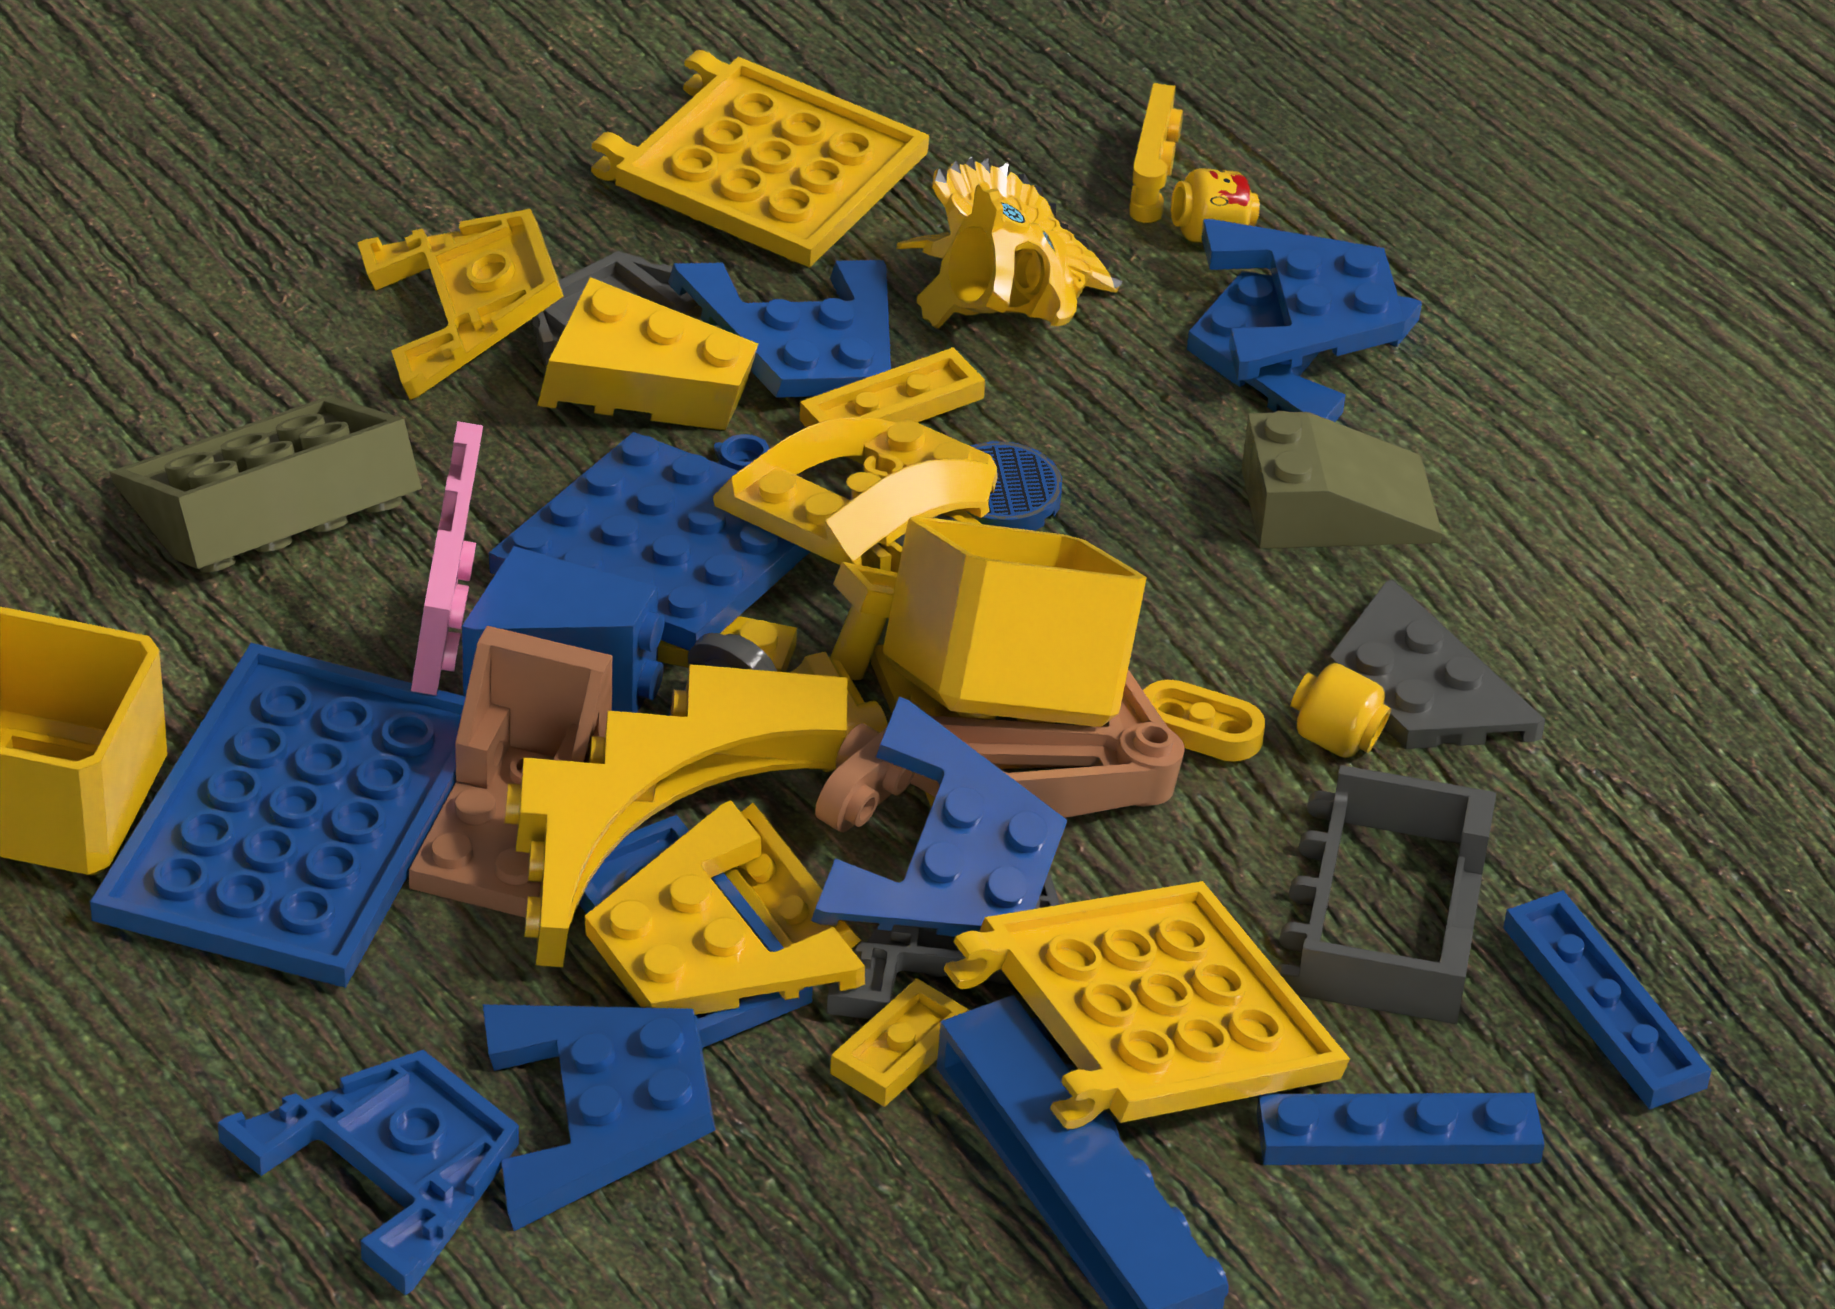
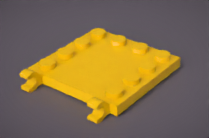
M696 50L684 61V66L695 70L699 74L695 73L683 84V90L694 97L638 147L624 141L617 134L604 132L592 143V149L603 153L605 156L591 167V173L605 181L615 179L616 186L810 268L928 153L929 135L739 56L733 62L727 64L718 60L707 51Z
M1203 881L985 917L979 932L967 931L955 937L954 944L965 958L960 961L948 962L943 969L956 987L960 989L975 987L984 982L995 971L1001 969L1079 1070L1063 1075L1061 1083L1072 1097L1067 1100L1052 1102L1050 1110L1066 1129L1082 1127L1106 1109H1110L1118 1121L1123 1123L1339 1080L1342 1078L1350 1060Z

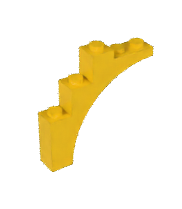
M690 664L686 691H673L671 716L608 710L604 737H591L589 763L524 758L521 784L508 783L504 824L517 825L516 852L530 853L528 881L541 882L540 897H527L524 937L537 938L536 965L563 967L567 936L575 910L588 883L607 856L621 841L654 814L677 800L699 790L738 777L780 770L837 769V754L845 740L847 731L848 678Z

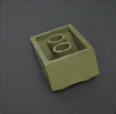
M1277 411L1274 413H1248L1241 470L1260 549L1441 543L1442 531L1420 454L1310 412Z

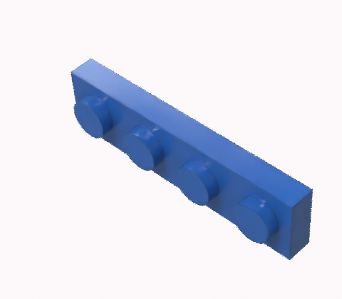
M1564 890L1506 910L1503 929L1649 1110L1707 1089L1711 1068Z
M1535 1093L1264 1094L1258 1097L1256 1111L1263 1165L1541 1164L1545 1145Z

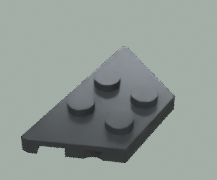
M617 251L559 280L564 297L533 317L529 322L545 368L547 369L548 361L590 277L702 321L700 316L703 309L687 292L679 296L670 287L668 281L673 266L652 264L642 257Z
M1393 579L1384 583L1330 655L1329 665L1333 663L1341 664L1383 687L1385 692L1384 705L1391 708V713L1384 729L1405 749L1432 748L1444 743H1452L1459 746L1485 744L1487 733L1520 731L1523 742H1535L1542 738L1545 719Z

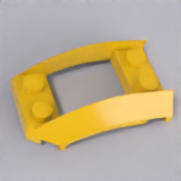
M846 417L817 423L787 437L733 475L716 492L713 500L715 507L840 566L842 562L862 565L861 555L879 542L888 546L905 534L908 518L910 517L933 518L946 512L962 509L982 518L989 512L988 501L990 493H994L998 475L997 467L991 455L913 420L907 419L892 422L869 417ZM878 454L895 456L904 465L903 469L882 478L853 500H849L797 476V474L812 466L844 456L864 465V461L873 455L876 459V470L878 469Z

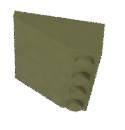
M332 396L110 471L113 484L170 555L177 561L199 569L200 572H214L230 567L236 563L235 555L252 549H256L257 552L281 549L292 543L291 535L311 529L313 532H324L339 528L348 522L347 515L367 509L368 512H381L395 508L403 503V495L422 489L404 418Z

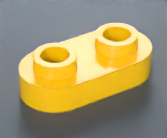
M1160 680L1148 685L1143 690L1167 727L1182 740L1184 748L1229 762L1249 759L1260 751L1263 743L1265 718L1255 705L1179 680Z

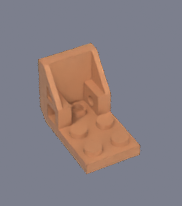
M486 626L477 643L455 743L456 783L409 869V889L525 918L527 897H540L541 882L528 881L530 853L516 852L517 825L504 824L508 783L521 784L524 758L589 763L591 737H604L607 711H612V655Z

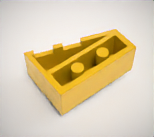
M590 277L548 361L537 406L556 408L558 401L593 405L595 414L613 416L615 408L651 413L650 421L726 431L745 389L758 343Z

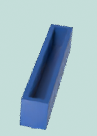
M1012 995L940 1021L938 1071L1107 1308L1223 1309L1224 1299L1228 1295L1229 1288L1222 1266L1214 1257H1207L1191 1236L1190 1227L1183 1213L1177 1207H1170L1155 1187L1153 1176L1146 1163L1140 1158L1134 1159L1120 1140L1112 1117L1106 1111H1102L1088 1124L1076 1129H1066L1050 1110L1052 1102L1063 1101L1072 1097L1061 1083L1063 1075L1076 1069L1069 1063H1063L1050 1045L1048 1034L1040 1020L1035 1017L1030 1018L1015 996Z

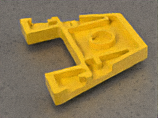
M531 208L460 221V231L427 237L424 229L412 230V235L405 237V241L382 245L379 237L357 242L367 275L375 291L424 270H431L448 325L444 329L391 350L401 383L410 400L425 393L564 297L539 225Z
M731 800L721 804L585 915L587 937L641 1008L693 1009L695 1015L739 1008V998L779 992L784 1000L799 998V991L805 987L838 982L840 991L855 989L865 985V965L834 927L776 952H770L766 949L711 879V877L761 856L760 835Z

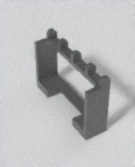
M1340 765L1336 793L1315 791L1310 794L1307 811L1315 818L1330 820L1328 833L1306 831L1301 835L1299 842L1300 853L1310 859L1322 860L1319 878L1297 876L1291 881L1289 896L1294 902L1313 906L1309 924L1288 922L1282 926L1279 941L1284 948L1302 952L1300 967L1287 964L1275 967L1298 996L1457 1024L1497 792ZM1344 823L1461 843L1440 963L1321 942Z

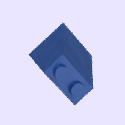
M513 546L462 625L463 696H466L477 643L486 626H492L612 655V711L637 713L646 698L650 700L655 698L663 678V663L656 661L657 647L663 634L665 622L664 615L657 613L658 586Z

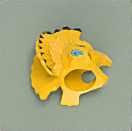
M971 156L964 165L959 164L955 160L947 171L938 168L934 172L932 188L937 198L945 207L950 232L911 238L910 240L897 242L896 249H923V253L942 259L940 273L917 296L916 302L922 308V318L931 323L936 329H939L954 312L963 315L995 312L1025 313L1029 317L1049 321L1051 326H1063L1071 321L1077 311V298L1085 286L1117 293L1123 282L1116 275L1108 271L1110 267V260L1101 253L1089 251V245L1086 240L1075 237L1073 233L1068 231L1067 224L1056 220L1057 204L1046 201L1042 187L1031 185L1025 173H1012L1008 162L998 168L991 165L989 158L979 163Z

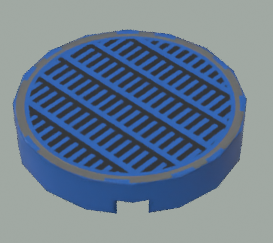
M990 441L970 445L991 455L997 467L998 478L994 493H990L988 501L989 512L982 518L967 512L981 524L1032 531L1044 526L1045 518L1051 514L1056 515L1061 503L1062 476L1052 460L1036 449L1014 442Z

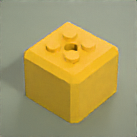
M921 516L908 518L883 654L894 670L947 709L956 711L961 716L995 720L996 716L1017 718L1018 721L1054 724L1057 722L1102 727L1119 714L1147 577L1080 538L1064 534Z
M0 606V857L86 875H97L111 866L167 756L160 650L150 636Z

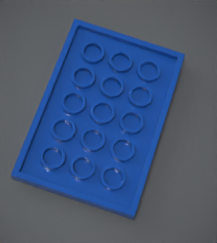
M250 643L91 899L92 921L346 988L409 875V869L456 783L455 743L466 696L442 690L437 691V696L412 692V683Z

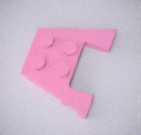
M457 421L451 464L445 487L441 519L421 622L411 687L412 692L437 696L441 670L454 672L461 633L449 632V628L461 629L469 586L458 584V579L470 581L476 543L464 541L478 462L483 431L482 425Z

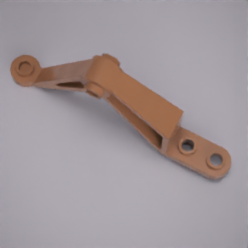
M1129 669L1119 714L1102 727L930 716L999 769L1080 767L1014 773L1004 772L1064 818L1132 805L1142 807L1159 805L1168 801L1174 793L1185 751L1182 740L1164 723ZM862 723L857 725L843 741L836 758L837 769L831 774L821 790L815 808V815L817 819L837 831L845 832L854 825L857 827L863 826L880 803L891 794L895 796L900 795L910 783L933 797H936L939 784L933 779L876 758L887 727L879 733Z

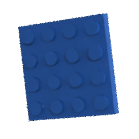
M633 432L489 552L490 573L495 575L513 546L657 585V613L664 615L665 619L661 640L689 651L702 635L707 633L720 634L811 551L714 506L713 496L739 471L710 461L701 455L691 454L656 441L652 437Z

